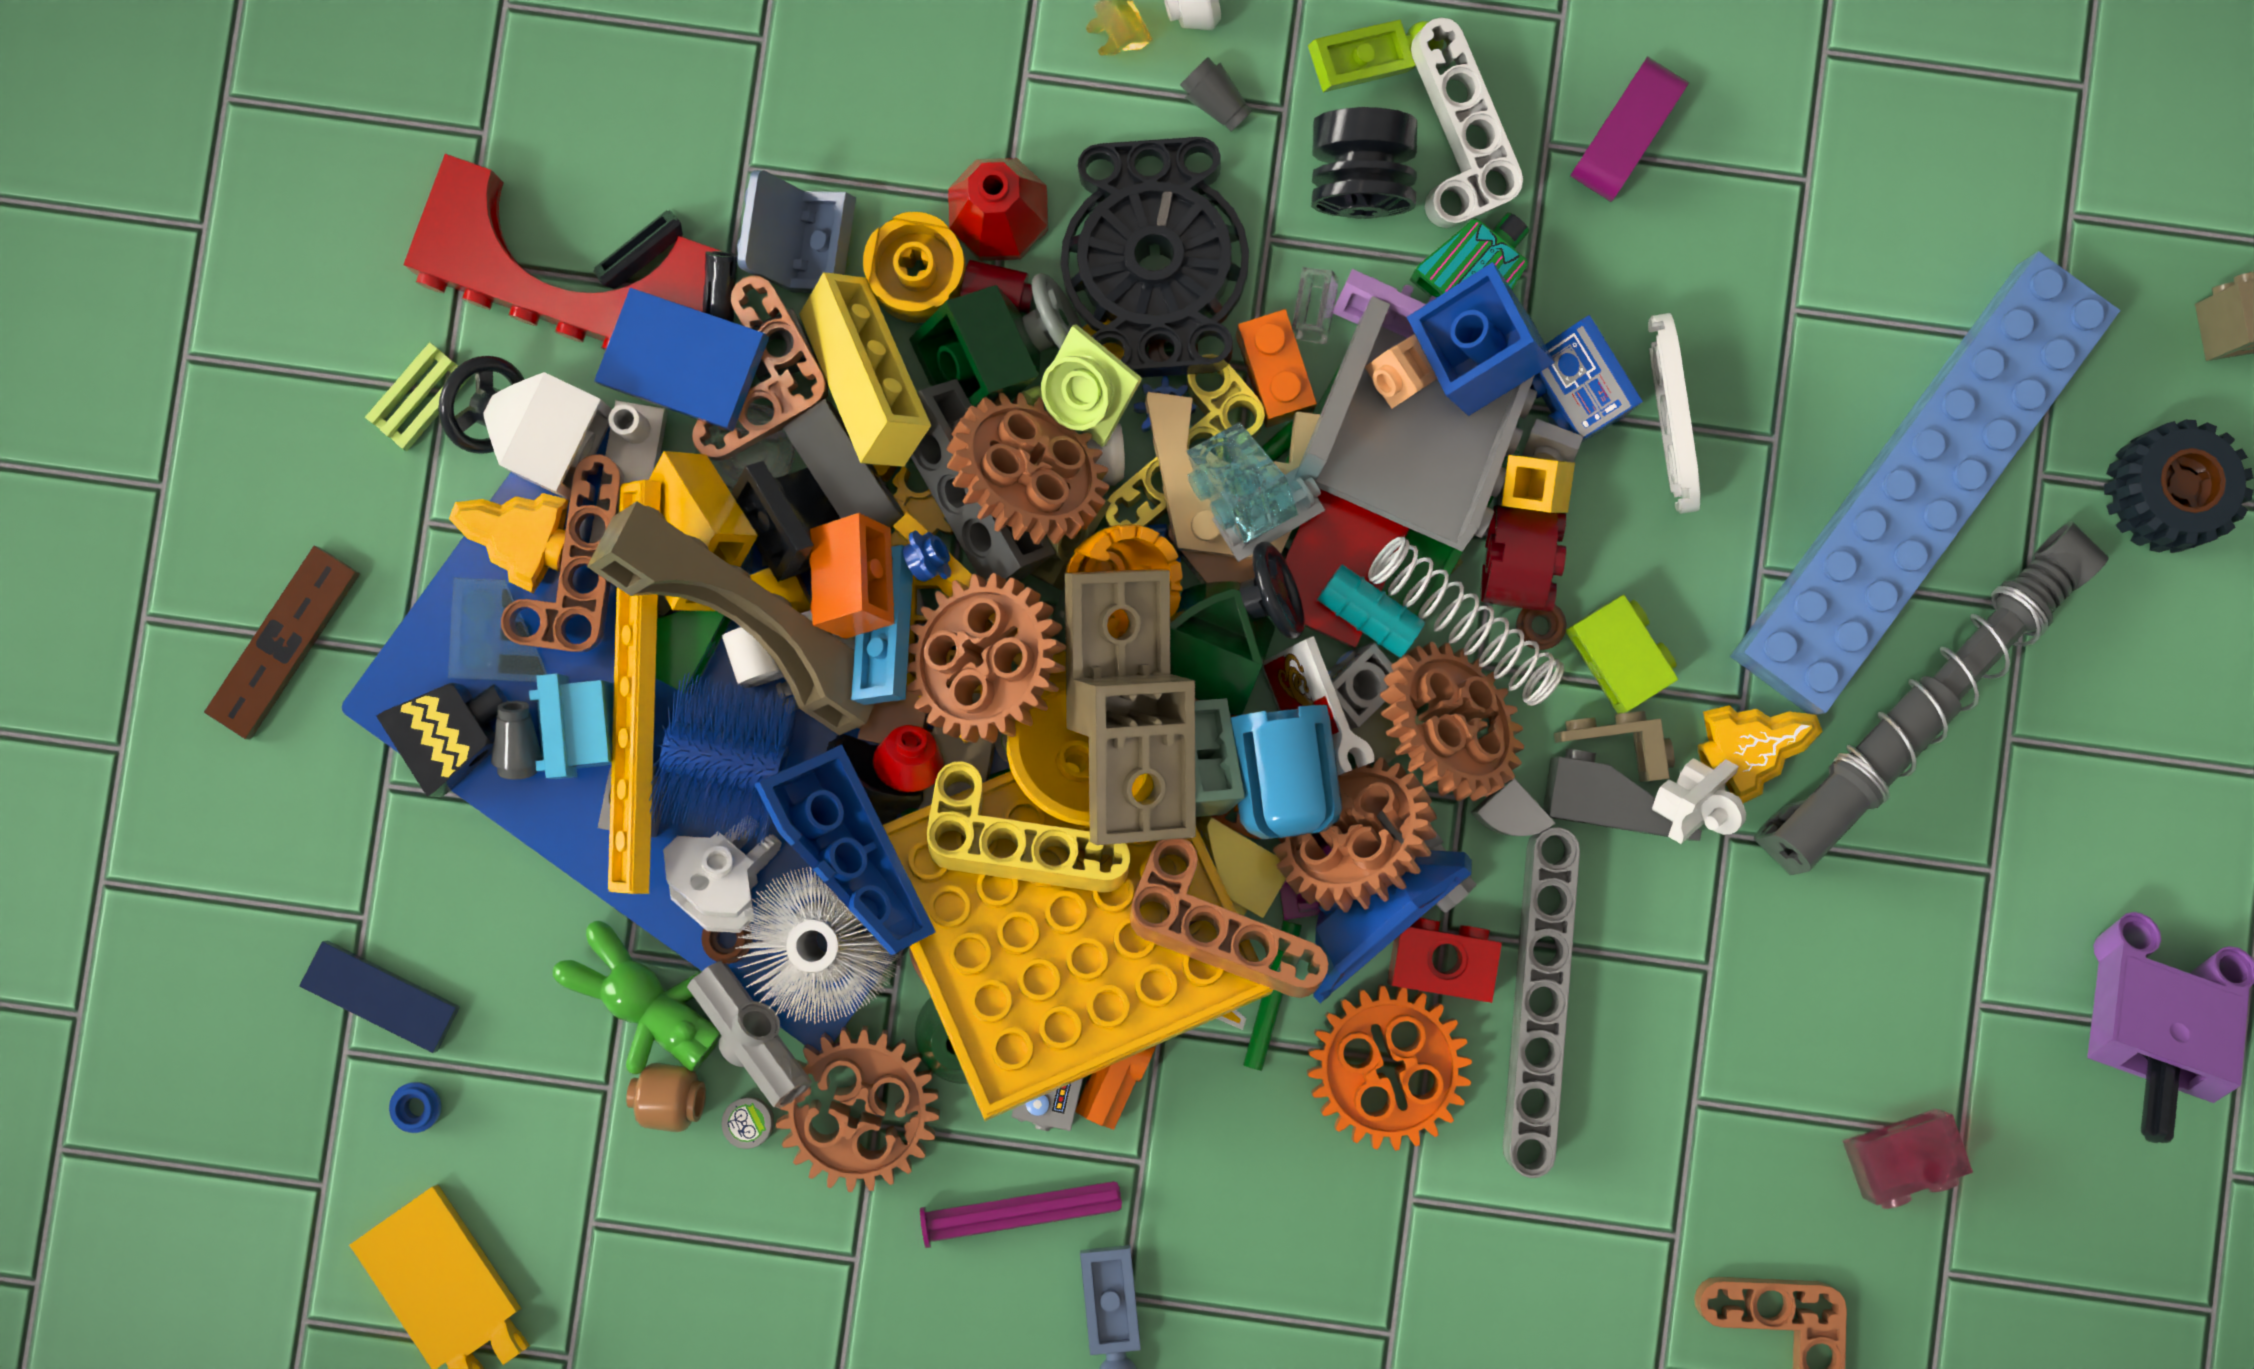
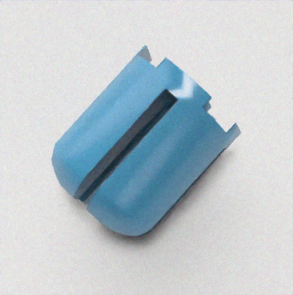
M1327 705L1299 706L1298 710H1283L1269 713L1261 711L1231 717L1245 796L1238 803L1240 822L1248 833L1261 839L1291 837L1307 833L1324 832L1339 820L1342 811V801Z

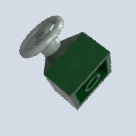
M1039 273L1032 279V294L1037 309L1023 315L997 285L945 301L909 340L930 385L935 386L957 379L971 405L977 408L983 398L987 397L994 403L1000 393H1004L1010 401L1015 398L1018 393L1039 377L1041 352L1055 344L1060 349L1071 327L1077 324L1082 328V325L1059 285L1049 275Z

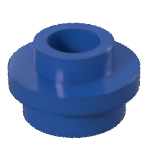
M411 1082L395 1091L390 1100L389 1113L392 1121L399 1129L408 1133H419L429 1129L436 1123L441 1113V1100L438 1093L430 1085L422 1082ZM412 1098H418L423 1102L424 1111L421 1116H416L410 1111L409 1103Z

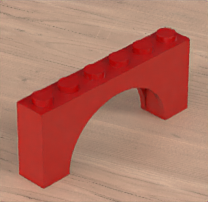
M444 154L403 264L417 275L416 283L439 293H445L447 286L464 292L462 299L473 305L491 310L493 303L510 308L508 315L518 321L537 326L539 319L557 325L555 329L557 334L571 340L583 343L585 336H589L603 341L601 348L606 351L630 288L702 312L705 285V252L720 250L678 236L674 247L666 259L649 275L629 286L596 293L575 292L551 286L524 271L508 249L499 218V202L504 182L491 169Z

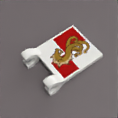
M1314 636L1264 661L1262 669L1278 711L1298 710L1299 706L1327 705L1338 775L1352 770L1347 758L1348 752L1354 756L1358 768L1374 762V753L1370 745L1355 735L1349 728Z

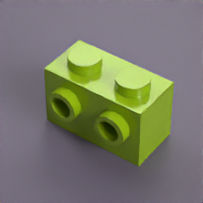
M1624 594L1611 600L1566 629V634L1617 714L1630 711L1679 680L1673 671L1677 667L1673 655L1662 642L1656 644L1645 628L1650 625L1645 611L1634 599L1629 602Z

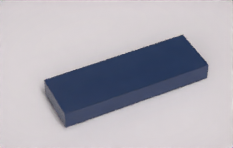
M328 940L321 942L299 987L431 1053L438 1052L460 1006Z

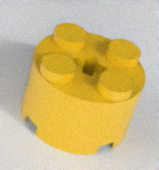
M905 212L892 217V220L880 228L878 227L871 234L864 250L863 268L867 282H869L868 284H870L878 304L887 313L902 321L925 323L945 301L960 296L967 265L959 240L941 219L923 212ZM916 260H922L925 270L919 271L917 276H910L907 268H913Z

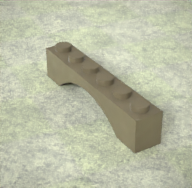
M636 501L612 517L587 566L589 569L630 596L655 594L681 597L714 609L736 622L768 652L788 682L799 709L838 735L867 723L875 704L863 705L851 700L855 649L850 648L834 637L832 633L813 626V621L792 608L791 603L786 598L764 589L751 580L750 575L745 570L728 564L709 551L703 541L684 534L668 523L663 514L658 510L644 506Z

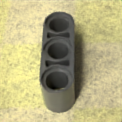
M827 398L784 426L789 440L840 518L861 513L892 529L894 528L893 525L905 515L873 464L860 463L841 415Z

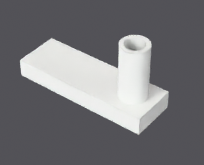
M615 400V406L608 417L611 428L605 456L609 457L620 467L624 475V483L649 480L660 459L668 411L665 408ZM604 469L602 471L600 488L602 484H611L612 477L608 476ZM599 488L596 506L608 511L610 503H603L599 500ZM594 516L590 543L599 541L606 531L605 523L599 516Z

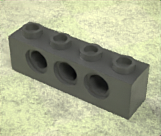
M957 379L920 390L917 394L931 427L911 455L913 462L977 575L986 579L987 582L992 573L1005 578L1006 582L1010 578L1018 581L1023 580L1056 554L1046 535L1037 545L1032 541L1029 532L1025 531L1017 541L1014 540L1011 526L1005 525L1001 531H995L996 518L992 515L981 520L977 518L978 512L981 509L978 502L972 504L963 503L962 500L969 490L968 488L953 486L952 482L959 472L947 468V464L953 454L947 451V446L953 438L951 433L960 419L963 418L971 403Z

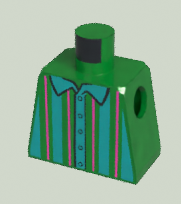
M1509 212L1503 216L1493 230L1480 220L1474 218L1422 261L1414 270L1410 281L1429 297L1434 296L1437 298L1493 262L1513 291L1529 263L1515 248L1529 233V228L1520 218Z

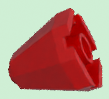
M1018 158L976 159L948 188L949 228L956 235L959 242H962L969 248L970 252L980 261L1021 260L1030 250L1033 243L1038 238L1040 240L1048 231L1047 185Z

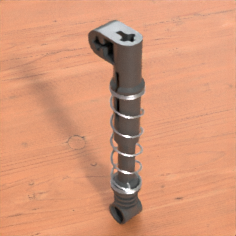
M2073 521L2059 528L2037 549L2034 554L2035 559L2014 581H2004L2001 586H1998L1991 593L1992 604L1996 611L1987 620L1979 615L1971 614V621L1978 627V630L1956 653L1949 648L1940 647L1941 654L1948 661L1932 678L1923 676L1919 681L1910 679L1909 685L1912 689L1887 714L1878 712V717L1881 720L1879 724L1856 748L1847 745V750L1850 754L1839 753L1833 760L1834 762L1829 766V776L1806 800L1783 807L1757 831L1754 840L1789 875L1809 872L1868 809L1879 808L1881 804H1884L1890 798L1889 786L1898 777L1910 776L1916 770V758L1922 751L1927 749L1929 744L1940 743L1947 737L1948 724L1960 711L1972 710L1978 704L1979 691L1977 682L1981 678L1995 679L2003 677L2009 671L2010 666L2008 649L2012 645L2028 646L2034 644L2053 623L2052 613L2064 602L2072 591L2087 583L2107 563L2109 557ZM2023 633L2034 636L2030 641L2016 642ZM2005 655V668L1998 674H1986ZM1974 688V701L1969 706L1962 707L1960 700ZM1943 730V734L1938 739H1935L1937 735ZM1912 763L1911 768L1907 772H1904L1905 769Z

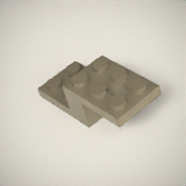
M1149 569L1065 573L1067 729L1089 737L1090 842L1095 845L1194 838L1196 837L1195 681L1170 674V570ZM1122 609L1128 616V628L1122 636L1114 638L1108 632V619L1113 612ZM1148 773L1153 780V790L1145 800L1136 801L1132 794V785L1137 777Z

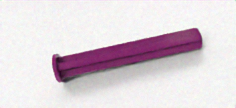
M1112 1181L927 1212L926 1207H921L920 1221L925 1248H931V1242L1117 1212L1122 1208V1200L1118 1183Z

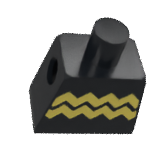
M449 683L387 709L376 715L426 796L442 797L492 753L495 732L489 723L497 719L498 705L508 700L495 684L472 697L464 685Z

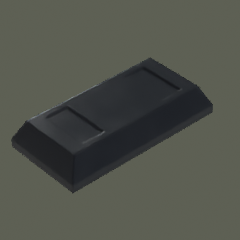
M666 210L594 267L595 270L593 272L602 285L612 289L618 288L672 245L678 236H683L681 222L670 210Z

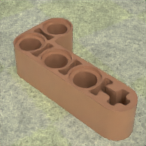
M600 454L590 455L583 458L577 464L573 475L556 603L531 599H519L510 603L503 611L501 628L505 636L512 642L520 645L571 652H588L596 648L601 642L605 630L611 583L598 575L597 587L589 593L581 594L575 589L572 578L578 568L589 564L601 541L600 539L595 543H586L582 540L579 528L583 520L590 516H599L603 519L607 529L612 517L619 513L620 486L624 483V475L620 467L609 457ZM599 467H603L604 472L612 477L611 484H602L599 495L601 502L610 503L608 511L594 505L582 506L584 498L594 502L595 486L587 482L588 474H597ZM526 608H532L540 617L539 629L530 637H523L515 628L516 616ZM577 615L585 616L590 621L592 627L590 637L581 644L572 643L566 635L567 622Z
M1185 838L1160 840L1157 842L1150 854L1132 902L1130 922L1132 929L1138 936L1291 997H1308L1317 991L1327 974L1329 965L1327 956L1321 947L1300 937L1188 895L1197 867L1198 856L1196 849ZM1167 855H1176L1183 859L1187 869L1179 875H1169L1161 869L1159 860ZM1149 902L1160 903L1166 908L1168 918L1161 923H1150L1142 917L1140 908ZM1207 921L1216 929L1217 938L1211 942H1199L1190 934L1189 927L1194 922ZM1245 940H1256L1265 948L1266 958L1258 962L1248 961L1243 958L1238 946ZM1279 949L1284 951L1277 971H1274L1270 967ZM1299 960L1309 963L1307 967L1309 973L1304 980L1295 977L1296 968L1294 966L1298 964Z

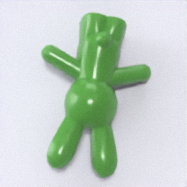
M602 921L590 923L586 929L588 944L610 968L611 973L606 977L579 962L564 960L556 963L553 967L554 979L561 986L569 990L602 1000L608 1010L618 1019L638 1024L626 1060V1068L630 1073L639 1074L645 1069L654 1040L664 1050L671 1053L689 1071L696 1072L719 1044L721 1037L720 1032L711 1021L702 1017L693 1008L685 1004V1002L694 998L687 986L693 977L701 972L664 991L656 974L650 968L632 960L612 927Z

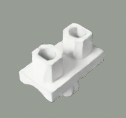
M1693 758L1680 772L1677 783L1670 779L1667 780L1659 788L1652 810L1673 822L1668 837L1682 844L1704 823L1708 829L1723 835L1738 831L1746 820L1745 807L1738 796L1725 791V783L1737 773L1739 766L1725 759L1715 769H1712Z

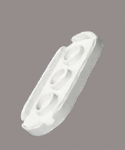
M1671 313L1653 315L1648 322V331H1658V335L1656 336L1657 341L1651 342L1649 351L1669 486L1674 497L1682 496V499H1678V502H1675L1677 512L1680 514L1696 512L1700 509L1699 473L1677 330Z

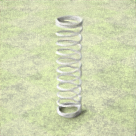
M1405 537L1393 539L1381 550L1369 569V581H1372L1373 584H1380L1387 580L1401 565L1408 550H1413L1414 557L1412 563L1402 570L1391 583L1388 589V596L1399 592L1411 576L1416 565L1424 561L1428 562L1429 571L1427 575L1410 590L1403 601V606L1410 607L1426 589L1431 577L1439 573L1443 574L1445 577L1443 586L1425 602L1418 614L1419 618L1425 619L1435 610L1442 600L1446 589L1454 585L1459 586V597L1439 615L1434 624V632L1441 631L1446 627L1464 599L1474 598V609L1454 627L1449 636V644L1456 643L1464 636L1472 625L1477 612L1484 609L1489 610V621L1481 626L1468 640L1464 647V655H1471L1486 639L1492 624L1502 621L1505 624V631L1484 650L1479 659V667H1485L1490 664L1501 651L1507 636L1517 633L1520 636V643L1500 660L1494 670V679L1502 678L1510 671L1519 658L1524 646L1533 645L1535 655L1523 663L1514 673L1508 684L1509 691L1518 689L1528 679L1536 666L1538 658L1543 656L1548 657L1549 661L1543 663L1527 681L1523 689V701L1530 706L1540 704L1556 689L1563 677V662H1560L1559 659H1554L1551 653L1544 652L1539 654L1538 643L1532 640L1524 642V633L1520 629L1509 630L1507 618H1494L1492 606L1484 605L1479 607L1477 594L1469 593L1464 595L1462 582L1454 581L1448 583L1449 575L1447 570L1439 569L1433 571L1432 559L1428 557L1418 559L1417 547L1409 545V541L1405 540ZM1418 590L1416 595L1410 600L1413 594ZM1437 597V599L1434 601V603L1432 604V606L1426 611V613H1424L1425 610L1428 608V606H1429V605L1433 602V600ZM1452 609V611H1451V613L1448 615V617H1447V618L1444 620V622L1439 626V624H1440V622L1442 621V619H1443V618L1446 616V614ZM1468 620L1462 631L1454 638L1459 628ZM1484 631L1477 643L1469 650L1473 641ZM1500 642L1493 654L1483 662L1490 650ZM1515 653L1508 666L1499 673L1503 664ZM1531 664L1522 679L1513 686L1519 674ZM1556 666V670H1555V672H1554L1552 678L1550 679V677H1551V675H1552V672H1553V669H1554V667ZM1547 673L1542 684L1532 694L1534 687L1537 685L1539 680Z

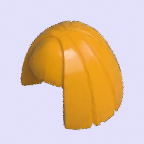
M1134 524L1115 525L1093 534L1074 550V555L1066 567L1065 573L1149 569L1170 570V618L1176 613L1181 600L1179 592L1183 588L1180 584L1183 575L1181 563L1176 561L1179 556L1173 545L1165 537L1159 536L1160 533L1145 526ZM1122 609L1113 612L1108 619V632L1114 638L1122 636L1128 628V616Z

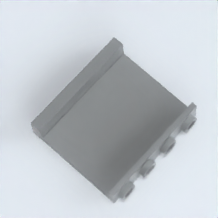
M1372 296L1354 331L1295 478H1301L1304 481L1312 477L1319 489L1463 552L1474 535L1480 538L1483 537L1490 524L1494 510L1488 508L1487 504L1490 496L1495 498L1498 496L1505 483L1506 468L1501 466L1505 456L1508 457V455L1514 454L1521 439L1523 430L1517 428L1516 425L1519 417L1526 418L1536 398L1537 391L1530 389L1534 376L1470 416L1465 414L1445 395L1438 379L1391 409L1383 395L1375 388L1365 366L1407 338L1381 327L1390 304Z

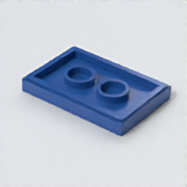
M630 288L594 382L618 392L734 431L769 337L763 332Z

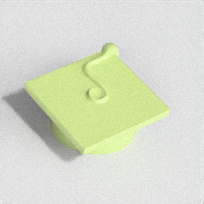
M1075 324L1071 327L1055 360L1045 370L1041 386L1032 387L1022 393L1026 398L1027 404L1033 406L1038 397L1042 398L1048 413L1057 423L1070 430H1081L1084 433H1091V439L1103 447L1109 441L1142 378Z

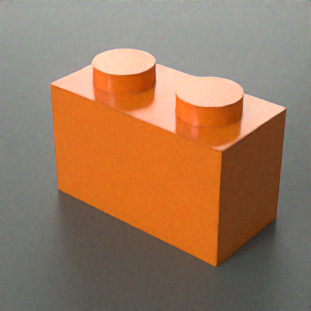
M1286 309L1238 324L1236 339L1254 394L1259 398L1264 407L1265 427L1269 428L1293 420L1296 412L1313 413L1317 402Z
M861 513L811 528L810 537L814 546L809 554L812 585L810 607L813 626L847 639L895 624L891 528Z

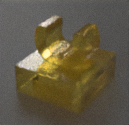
M1101 0L1093 6L1099 17L1092 19L1087 24V32L1098 34L1105 29L1109 35L1108 42L1097 50L1099 55L1114 56L1121 50L1139 51L1153 41L1132 0Z

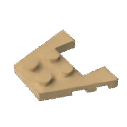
M1147 392L1145 406L1153 432V444L1162 475L1163 492L1175 549L1235 557L1212 518L1299 467L1320 414L1296 412L1293 418L1289 463L1188 450L1187 444L1193 398ZM1291 531L1271 542L1280 553H1282ZM1253 554L1246 557L1245 559H1252Z

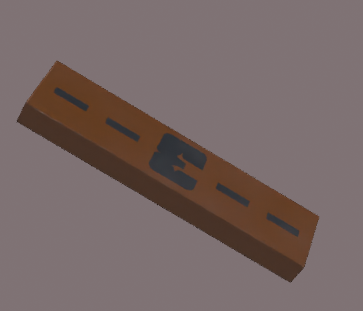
M314 545L204 713L242 738L251 740L360 573L322 548Z

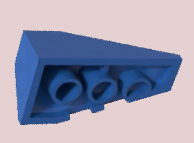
M842 745L754 784L779 834L890 955L936 932Z

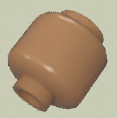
M652 1063L645 1067L639 1078L631 1079L627 1090L626 1102L629 1108L634 1109L635 1119L641 1127L681 1132L686 1130L692 1122H698L701 1118L705 1105L706 1088L704 1082L698 1080L695 1071L691 1072L684 1066Z

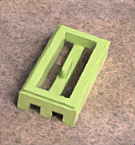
M429 342L365 418L376 425L380 431L390 437L400 448L408 451L439 415L438 405L442 388L402 434L397 429L427 397L447 371L452 373L458 365ZM437 360L438 363L433 367V369L420 382V384L414 389V391L408 396V398L402 403V405L396 410V412L389 418V420L386 421L385 418L389 415V413L402 400V398L408 393V391L414 386V384L420 379V377L426 372V370L433 364V362ZM471 376L461 385L459 390L466 384V382L471 378Z

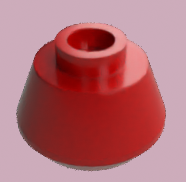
M904 725L892 730L879 744L874 753L873 766L880 780L889 787L904 792H916L927 789L935 784L937 775L944 766V760L930 732L919 726Z

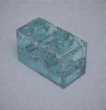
M1240 422L1186 451L1193 469L1191 473L1187 474V478L1195 495L1201 502L1209 499L1211 511L1220 527L1224 531L1231 527L1244 544L1298 515L1286 476Z

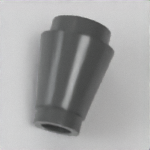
M1209 57L1180 84L1188 93L1185 97L1187 100L1223 126L1225 125L1230 132L1252 112L1222 64L1219 63L1216 66Z
M524 701L503 702L498 705L491 763L497 767V774L502 778L517 780L532 777L538 772L536 771L535 761H541L543 757L529 712V704Z

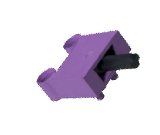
M2131 912L2126 913L2095 939L2093 945L2094 954L2099 964L2087 1058L2146 1079L2141 1133L2148 1142L2169 1143L2174 1138L2178 1091L2215 1103L2241 1086L2249 988L2254 984V960L2242 949L2228 946L2221 948L2197 966L2191 973L2153 961L2147 957L2159 948L2161 932L2157 924L2150 917L2142 913Z

